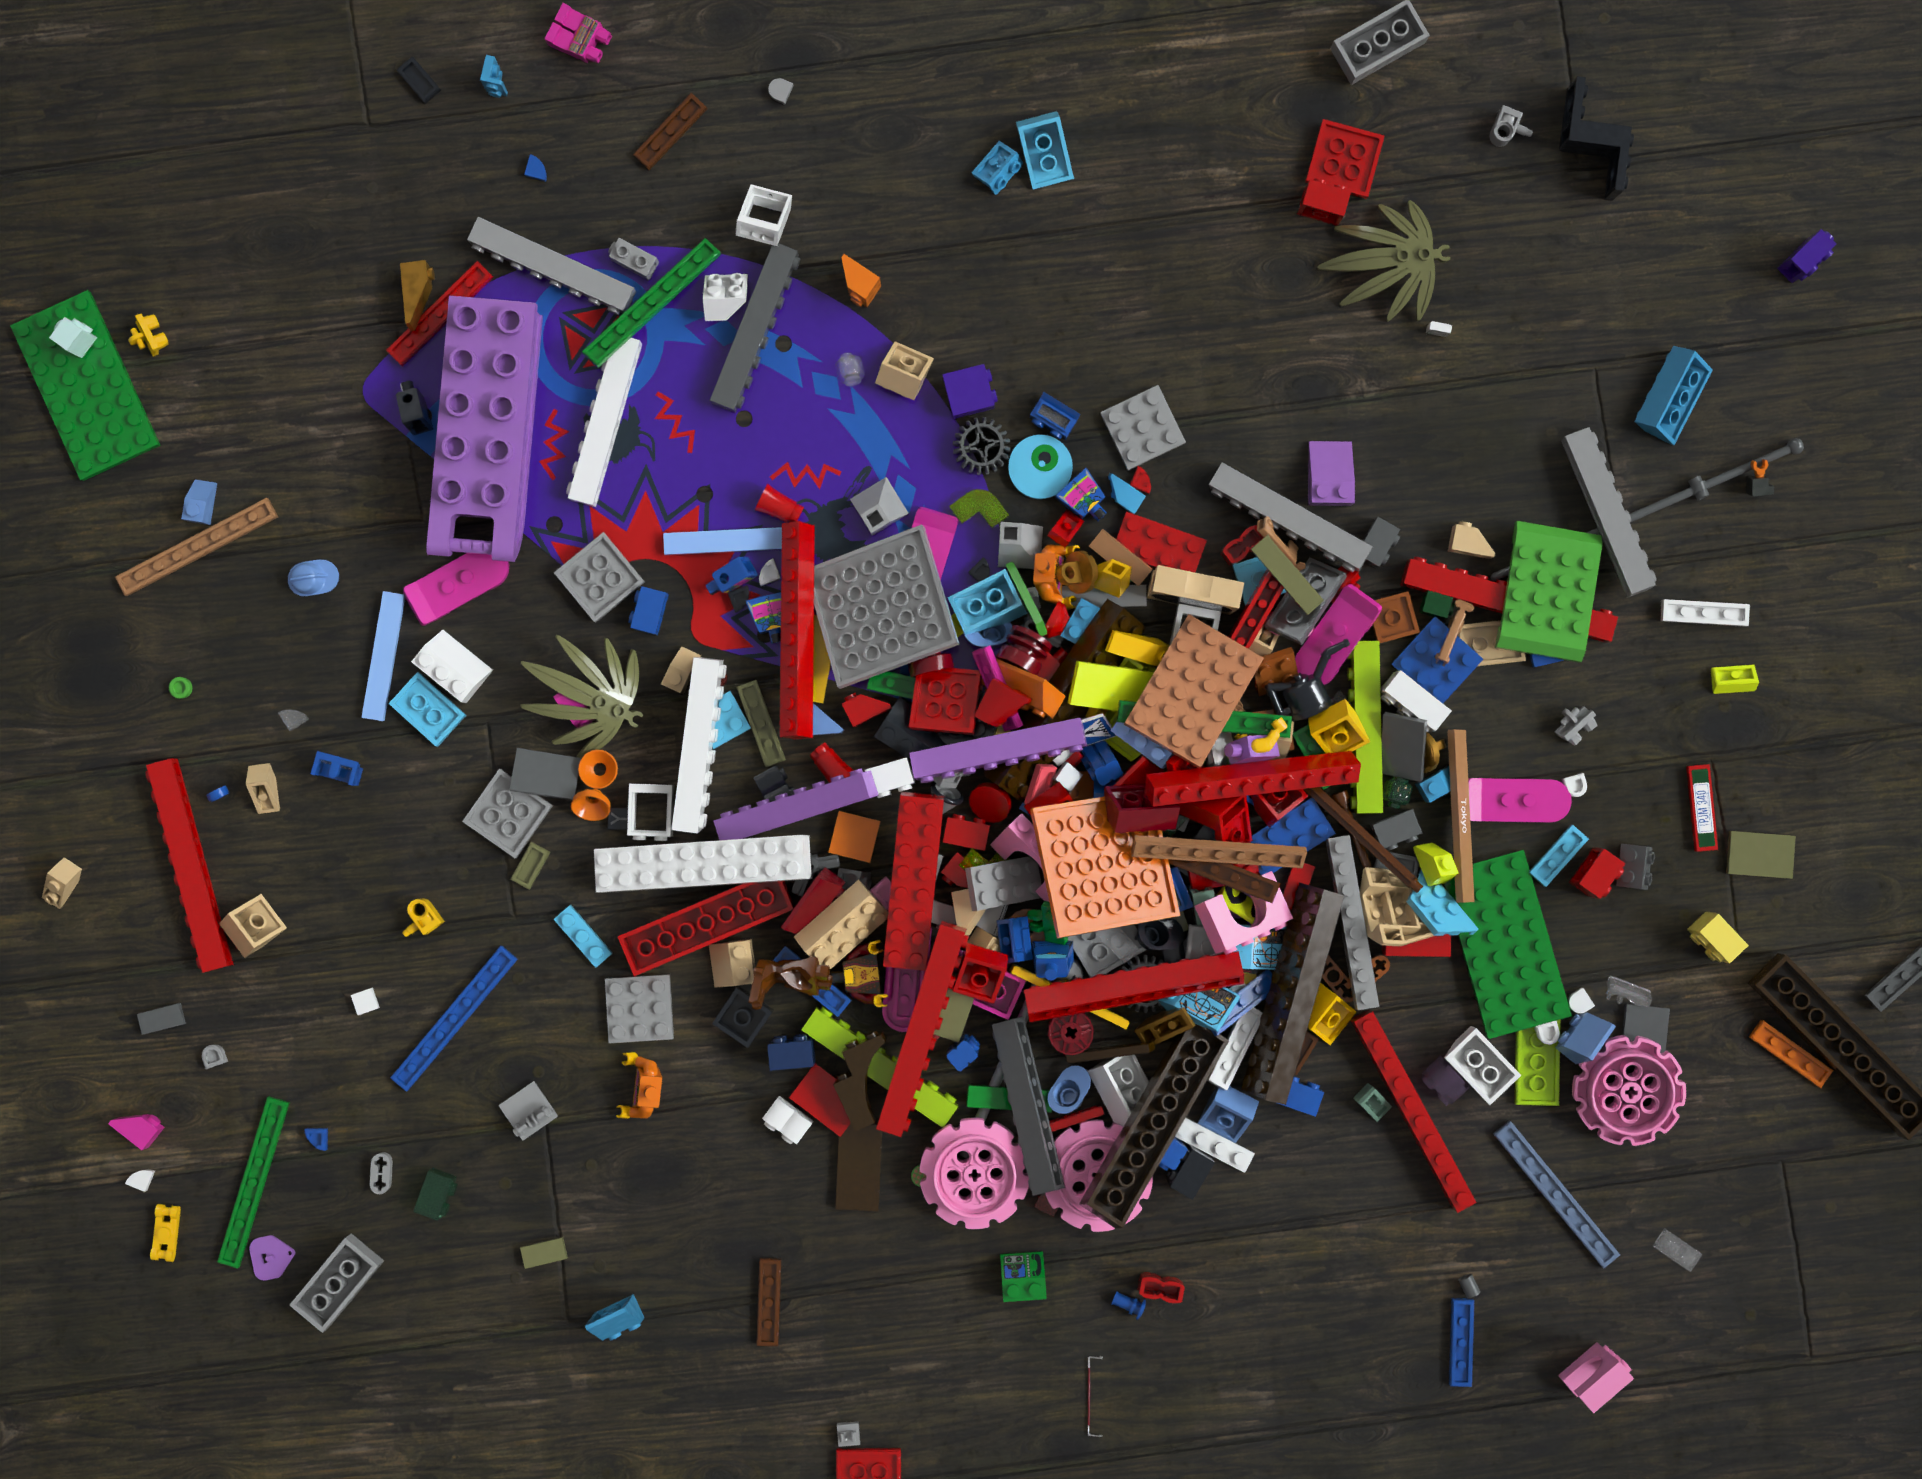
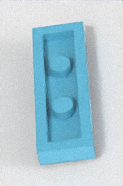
M1570 825L1531 868L1529 873L1540 884L1547 887L1589 839L1574 825Z
M569 905L554 918L555 922L595 968L613 954L572 905Z

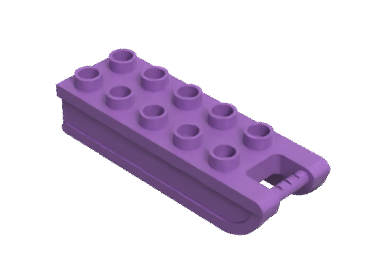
M449 296L428 524L427 555L451 556L453 552L492 555V560L515 562L518 556L525 525L543 316L537 312L538 305L536 303ZM460 516L493 519V541L454 538L456 519Z

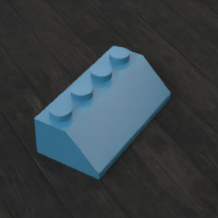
M1673 346L1666 357L1661 371L1657 374L1656 380L1648 392L1641 410L1637 413L1635 423L1645 432L1671 445H1675L1713 369L1696 351Z

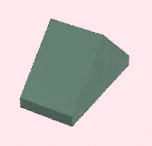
M1369 1083L1353 1098L1376 1122L1392 1107Z

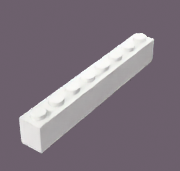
M630 338L602 364L601 370L604 373L602 380L599 379L596 385V392L598 394L596 400H592L590 406L592 415L590 421L587 420L584 427L586 436L584 441L580 442L578 448L580 457L578 462L575 461L572 469L574 478L572 482H569L566 490L568 499L592 507L597 505L641 351L642 343L640 340Z

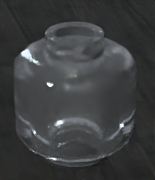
M845 353L835 363V370L840 383L846 386H855L861 383L865 376V370L859 356Z

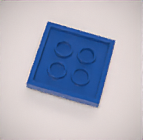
M1434 617L1391 665L1398 671L1404 672L1443 704L1483 661V658L1457 636L1449 655V663L1442 666L1444 661L1439 660L1436 664L1435 655L1440 652L1449 628L1437 617Z

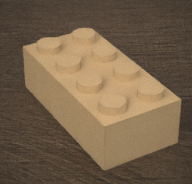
M857 880L797 933L794 938L808 956L817 957L819 964L829 965L831 969L888 919V911L860 880Z

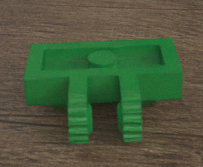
M1048 901L1043 902L1041 910L1031 909L1028 911L1027 917L1033 920L1029 923L1030 931H1044L1045 941L1061 945L1067 943L1068 937L1057 939Z

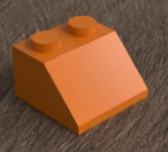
M843 254L841 258L849 296L851 297L850 300L860 307L862 304L868 307L881 288L880 277Z

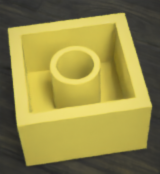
M1705 912L1687 929L1691 933L1690 938L1697 945L1701 944L1706 949L1705 954L1712 961L1731 963L1749 946L1717 913Z

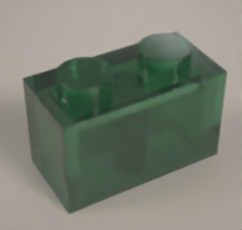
M435 1168L430 1169L413 1212L437 1221L442 1216H446L450 1204L447 1203L450 1195H454L458 1185L455 1183L457 1176Z

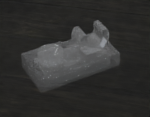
M1609 976L1607 980V1000H1610L1612 995H1618V1004H1621L1623 997H1625L1637 1006H1650L1652 1002L1650 990Z
M1665 1228L1653 1245L1654 1248L1690 1272L1703 1255Z

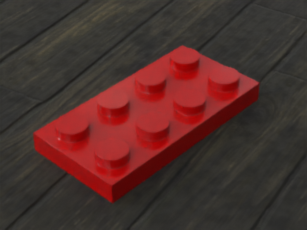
M1127 511L1116 540L1151 567L1156 568L1157 565L1194 573L1197 570L1207 541L1206 539Z

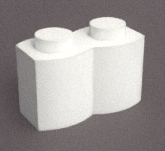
M780 1096L762 1118L766 1121L764 1125L772 1131H780L783 1134L781 1137L789 1144L793 1142L797 1144L814 1122Z

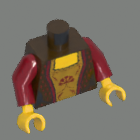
M876 940L868 944L859 945L847 954L846 960L843 961V970L831 971L832 984L845 983L846 992H849L852 998L862 1003L873 1004L876 1007H887V1004L884 1005L882 1003V998L888 997V995L881 994L877 955L883 952V949L878 950L876 948V944L881 941Z

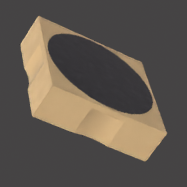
M1157 565L1150 576L1147 598L1221 611L1223 614L1230 615L1240 607L1244 582Z

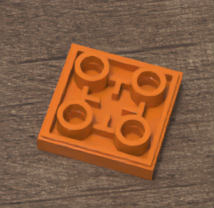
M839 811L828 853L870 863L881 821Z

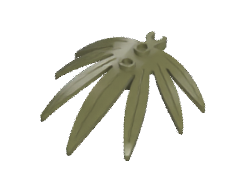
M1409 200L1407 205L1415 228L1397 211L1382 204L1378 205V209L1408 239L1395 233L1369 226L1341 225L1334 227L1335 231L1355 238L1396 247L1360 250L1333 258L1318 265V270L1368 271L1396 267V269L1380 274L1355 289L1340 302L1339 305L1341 307L1373 296L1390 287L1407 274H1411V277L1395 297L1386 321L1389 322L1402 310L1414 294L1420 281L1421 284L1416 302V320H1421L1429 305L1434 289V260H1438L1441 263L1448 262L1450 257H1443L1441 252L1449 250L1450 247L1449 245H1442L1438 249H1433V237L1429 222L1422 210L1413 201Z
M556 635L557 641L572 662L599 689L596 690L583 681L561 671L521 661V665L540 681L560 694L589 706V708L550 703L521 704L520 707L536 714L558 719H597L596 722L578 727L551 741L555 745L573 743L598 733L577 754L578 758H582L586 753L592 750H600L618 732L624 719L632 727H638L633 722V717L635 715L643 717V714L637 710L629 711L636 696L639 683L637 654L635 650H630L624 685L623 671L618 655L609 639L604 638L607 665L614 685L611 688L601 671L583 652L563 637Z

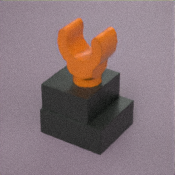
M1762 459L1761 467L1757 468V462L1752 460L1751 468L1754 470L1755 476L1746 477V494L1752 497L1774 494V486L1769 484V478L1764 476L1765 470L1768 468V461Z

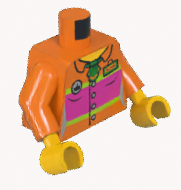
M1050 544L1045 546L1041 553L1035 554L1033 583L1043 600L1053 604H1057L1060 601L1065 604L1067 610L1076 608L1071 604V602L1077 600L1075 596L1063 598L1062 584L1057 579L1056 569L1059 565L1064 564V555L1067 558L1069 554L1074 552V549L1080 547L1073 545L1064 548L1061 545Z
M635 1052L623 1053V1055L627 1056V1061H622V1064L624 1066L635 1065L637 1069L632 1107L618 1105L617 1108H621L622 1112L620 1115H616V1117L625 1119L630 1117L648 1118L652 1115L654 1108H659L662 1075L654 1061L638 1057Z

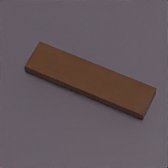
M690 93L633 154L634 157L650 171L707 110V107Z
M760 1258L757 1346L779 1345L782 1261L779 1258Z

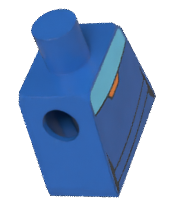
M1032 941L1033 965L1036 977L1048 980L1067 977L1074 962L1073 941H1067L1065 945L1047 941Z

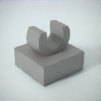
M859 1421L837 1423L839 1447L860 1445Z

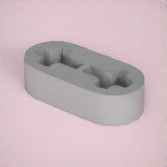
M386 1152L376 1154L371 1160L370 1188L375 1194L387 1192L392 1184L393 1161L392 1157ZM381 1157H383V1161H387V1164L382 1167V1171H380L381 1165L377 1164V1160L381 1159ZM380 1175H382V1182L386 1183V1186L382 1187V1189H380L379 1185H376V1182L380 1180Z

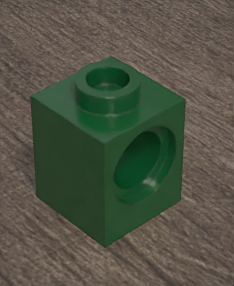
M1428 590L1424 592L1419 613L1444 620L1453 613V597Z

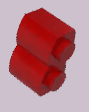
M1257 525L1247 528L1238 539L1232 540L1222 549L1220 555L1229 566L1240 562L1248 552H1252L1250 549L1263 539L1262 535L1257 531Z
M1144 1272L1140 1273L1137 1289L1140 1295L1148 1299L1161 1298L1168 1303H1181L1185 1286L1178 1278L1171 1276L1161 1278L1155 1273Z

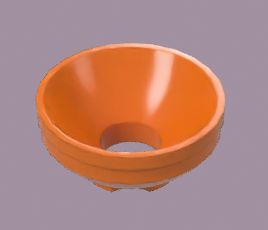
M592 750L582 757L578 771L581 780L587 786L601 789L609 786L616 779L618 766L615 758L607 751ZM597 763H603L606 766V772L602 776H598L594 772V767Z
M585 789L574 795L571 802V810L576 816L584 820L599 821L609 815L610 801L598 789Z

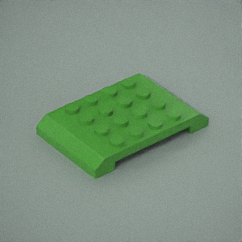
M1516 521L1512 537L1513 549L1501 624L1498 627L1495 648L1580 663L1583 660L1587 646L1602 550V536Z

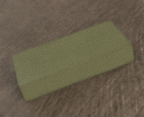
M530 842L510 880L530 890L551 852L534 842Z
M563 1237L520 1247L525 1269L568 1258Z

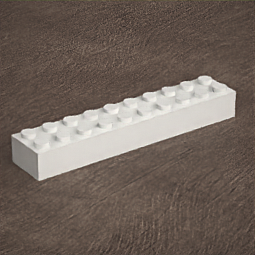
M808 835L594 849L596 892L601 893L812 879L810 840Z

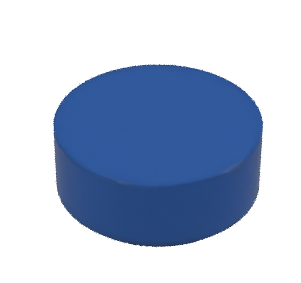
M225 785L207 794L206 797L209 802H213L229 794V790Z

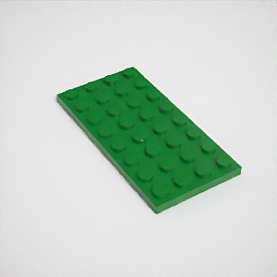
M89 290L10 325L80 480H87L161 446ZM64 317L70 320L76 318L80 322L85 323L93 329L91 333L97 337L83 358L66 351L49 338L54 332L56 323L63 320Z
M1524 850L1473 863L1474 902L1457 903L1479 929L1473 935H1469V932L1460 933L1458 939L1487 1039L1572 1016L1532 876L1529 873L1530 869ZM1453 877L1447 883H1444L1443 886L1456 901L1455 877Z

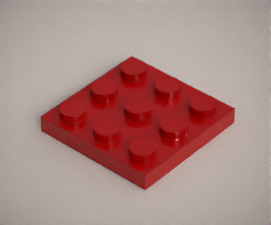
M1323 119L1305 182L1308 183L1310 179H1321L1331 186H1345L1348 191H1351V195L1367 199L1385 136Z
M945 668L916 675L909 728L912 730L974 735L976 722L974 715L978 708L982 679L980 671Z

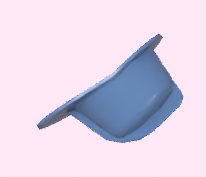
M327 560L301 562L296 564L288 574L289 587L299 596H311L330 592L339 581L337 567Z
M1009 622L968 635L964 633L967 641L975 646L986 647L991 645L992 650L1007 642V635L1012 634L1010 632L1012 624Z
M1070 1066L1060 1074L1048 1093L1047 1100L1053 1111L1059 1114H1067L1081 1106L1091 1082L1089 1073L1085 1068Z

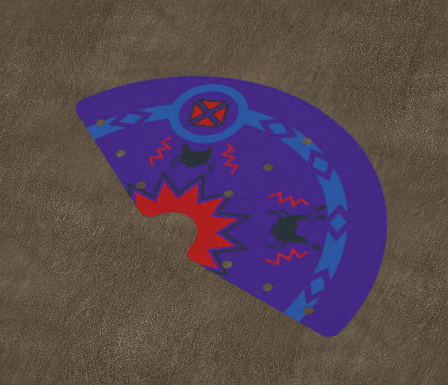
M636 246L657 257L659 261L650 280L611 261L609 258L610 253H608L609 248L565 256L634 287L636 294L630 305L631 307L693 249ZM721 254L631 338L641 341L642 347L596 507L571 501L568 499V494H566L567 486L574 478V474H572L575 461L578 462L580 453H578L579 444L581 441H584L586 433H584L585 423L587 420L590 421L592 415L590 406L592 400H596L598 394L596 392V385L599 379L602 380L604 373L601 370L602 365L597 368L583 355L582 351L623 313L620 312L619 315L608 311V307L603 304L596 306L588 301V297L583 295L580 297L574 296L568 292V288L562 286L559 289L549 284L550 280L544 277L539 280L530 275L531 271L524 268L522 271L516 270L487 283L473 298L536 303L538 305L537 312L543 316L523 533L561 565H564L603 532L628 562L652 559L670 565L683 576L691 590L693 597L691 630L695 639L701 644L780 666L781 642L771 644V641L763 643L758 639V629L747 604L741 611L735 613L728 593L719 591L711 595L706 584L714 580L712 577L713 572L737 557H749L759 576L765 563L774 559L781 578L782 550L664 555L663 533L782 527V523L786 522L768 514L755 511L756 505L767 484L804 507L798 521L815 525L814 566L911 529L919 507H925L957 517V529L941 577V584L951 615L955 612L948 597L978 583L968 572L983 557L989 566V577L1006 569L998 567L1000 529L982 471L980 475H977V469L974 468L973 472L969 473V465L964 469L961 467L965 462L964 460L956 461V458L961 454H953V450L959 448L953 446V441H960L955 437V433H963L959 430L960 426L953 419L947 405L926 378L915 400L903 397L901 394L876 384L881 364L894 343L849 307L814 287L793 278L789 290L785 289L782 296L785 298L781 310L777 309L774 316L777 318L773 330L769 329L766 336L769 338L765 350L761 349L760 364L757 369L752 371V384L749 389H745L743 394L745 397L744 404L741 409H737L736 413L712 404L710 399L763 265ZM748 274L746 302L728 320L705 321L703 306L705 275ZM446 324L403 367L388 354L366 378L363 385V395L368 405L433 459L435 457ZM782 335L788 336L792 341V346L787 352H781L775 346L776 339ZM413 381L414 388H417L424 396L427 409L432 413L431 422L434 430L413 436L404 426L396 399V394L402 392L400 386L402 382ZM740 411L751 413L753 420L749 426L741 427L737 424L736 416ZM967 439L964 441V446H969ZM966 453L970 459L978 462L974 453ZM887 477L909 514L872 536L850 499ZM708 486L712 489L713 497L709 502L703 503L697 499L696 493L700 487ZM557 516L562 520L563 527L559 532L552 533L547 529L546 522L550 517ZM759 576L738 587L741 588L748 585L750 600L781 592V579L760 586ZM964 634L958 637L959 645L941 651L942 654H952L955 668L979 670L972 652L983 647L971 644L967 641ZM1001 647L993 650L995 658ZM908 664L887 671L910 676ZM830 665L828 679L835 681L832 666ZM869 678L851 686L868 690ZM869 690V691H872V692L880 693V694L887 695V696H891V697H894V698H899V697H900V696H895V695H891V694H886V693H882V692H877V691ZM904 698L905 700H907V701H909V702H912V701H913V699Z

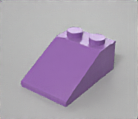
M1309 441L1308 506L1353 505L1355 503V477L1352 442Z

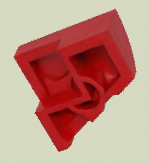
M992 678L974 716L987 724L1000 727L1006 722L1008 717L1017 714L1018 709L1025 704L1031 703L1032 699L1020 690L1012 689L998 678Z

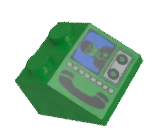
M1043 1251L1000 1254L1003 1302L1047 1299Z

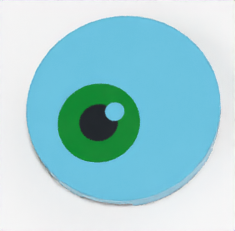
M1033 435L1019 442L1011 453L1008 465L1009 475L1015 488L1023 495L1033 499H1046L1057 495L1069 483L1073 469L1068 449L1062 442L1048 435Z

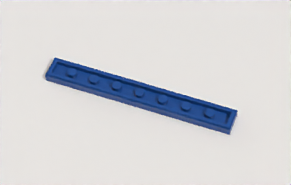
M500 946L390 1078L407 1092L515 964L518 958L506 948Z

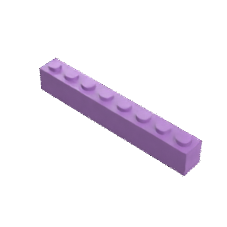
M1075 718L911 752L910 759L914 779L921 781V783H928L934 781V777L942 776V779L955 777L954 773L972 774L978 768L984 767V770H991L997 768V765L1002 763L1010 766L1018 764V760L1027 759V761L1039 760L1041 755L1048 754V757H1055L1061 755V751L1079 752L1083 750L1082 747L1087 746L1083 721L1081 718Z
M861 768L849 772L850 777L847 778L839 775L830 778L831 783L825 784V781L812 784L813 789L810 790L802 787L793 790L794 795L788 796L787 793L775 796L776 801L773 802L765 799L756 802L757 807L751 808V805L738 808L739 813L733 814V811L720 814V819L714 820L719 840L744 839L879 796L871 770L863 772Z

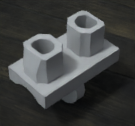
M1584 706L1580 709L1575 707L1571 712L1565 708L1562 711L1565 717L1560 721L1562 725L1555 733L1570 744L1577 745L1582 739L1578 733L1579 730L1584 728L1585 731L1589 732L1597 726L1594 719L1596 714L1593 710H1588Z

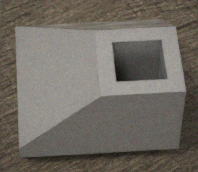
M887 477L850 499L872 536L909 514Z
M1000 522L998 567L1006 568L1005 564L1013 562L1016 568L1034 569L1035 554L1042 551L1043 527L1025 523Z

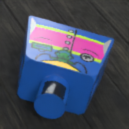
M1087 468L1079 473L1055 496L1060 503L1081 519L1090 513L1098 522L1107 514L1099 505L1105 496Z
M737 557L713 572L712 577L714 580L707 583L706 587L711 595L719 591L728 593L759 575L749 557Z
M781 592L746 600L759 633L769 632L771 644L781 642Z

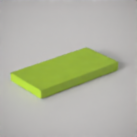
M1557 1020L1559 1031L1561 1020ZM1535 1027L1516 1032L1515 1069L1521 1076L1515 1081L1514 1104L1559 1106L1560 1051L1556 1049L1559 1042L1557 1041L1550 1045L1542 1043L1537 1037Z

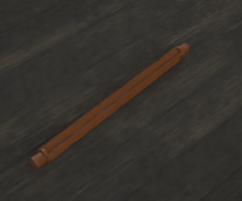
M1320 787L1303 789L1408 888H1412L1416 893L1423 888V885L1417 881L1418 878Z

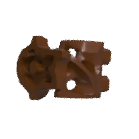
M815 956L803 960H781L779 962L759 959L753 970L754 979L748 1002L752 1004V1009H761L765 994L775 983H784V987L806 993L810 996L819 995L820 989L831 990L833 978L830 975V966L819 964L818 958Z

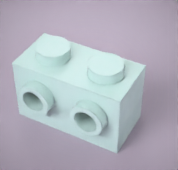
M66 317L56 323L54 332L49 337L66 351L80 358H83L97 339L91 333L93 329L85 323L80 322L76 318L70 320Z

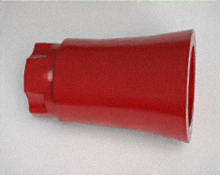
M767 484L756 505L755 511L768 514L787 523L798 521L804 507Z
M826 743L818 746L810 754V757L815 761L814 764L822 772L828 783H831L830 778L839 775L847 778L850 777L849 772L855 771L832 748H829Z

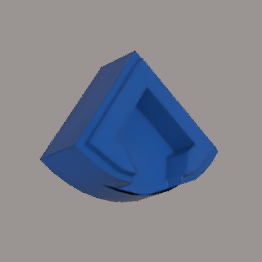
M530 154L524 175L546 182L547 173L544 165L536 156Z
M328 1128L304 1129L307 1140L315 1148L323 1151L328 1150Z

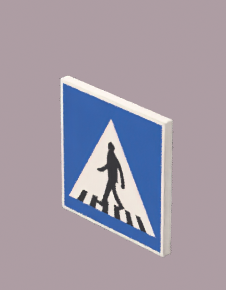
M1103 713L1082 719L1087 745L1117 736L1111 732L1113 727Z

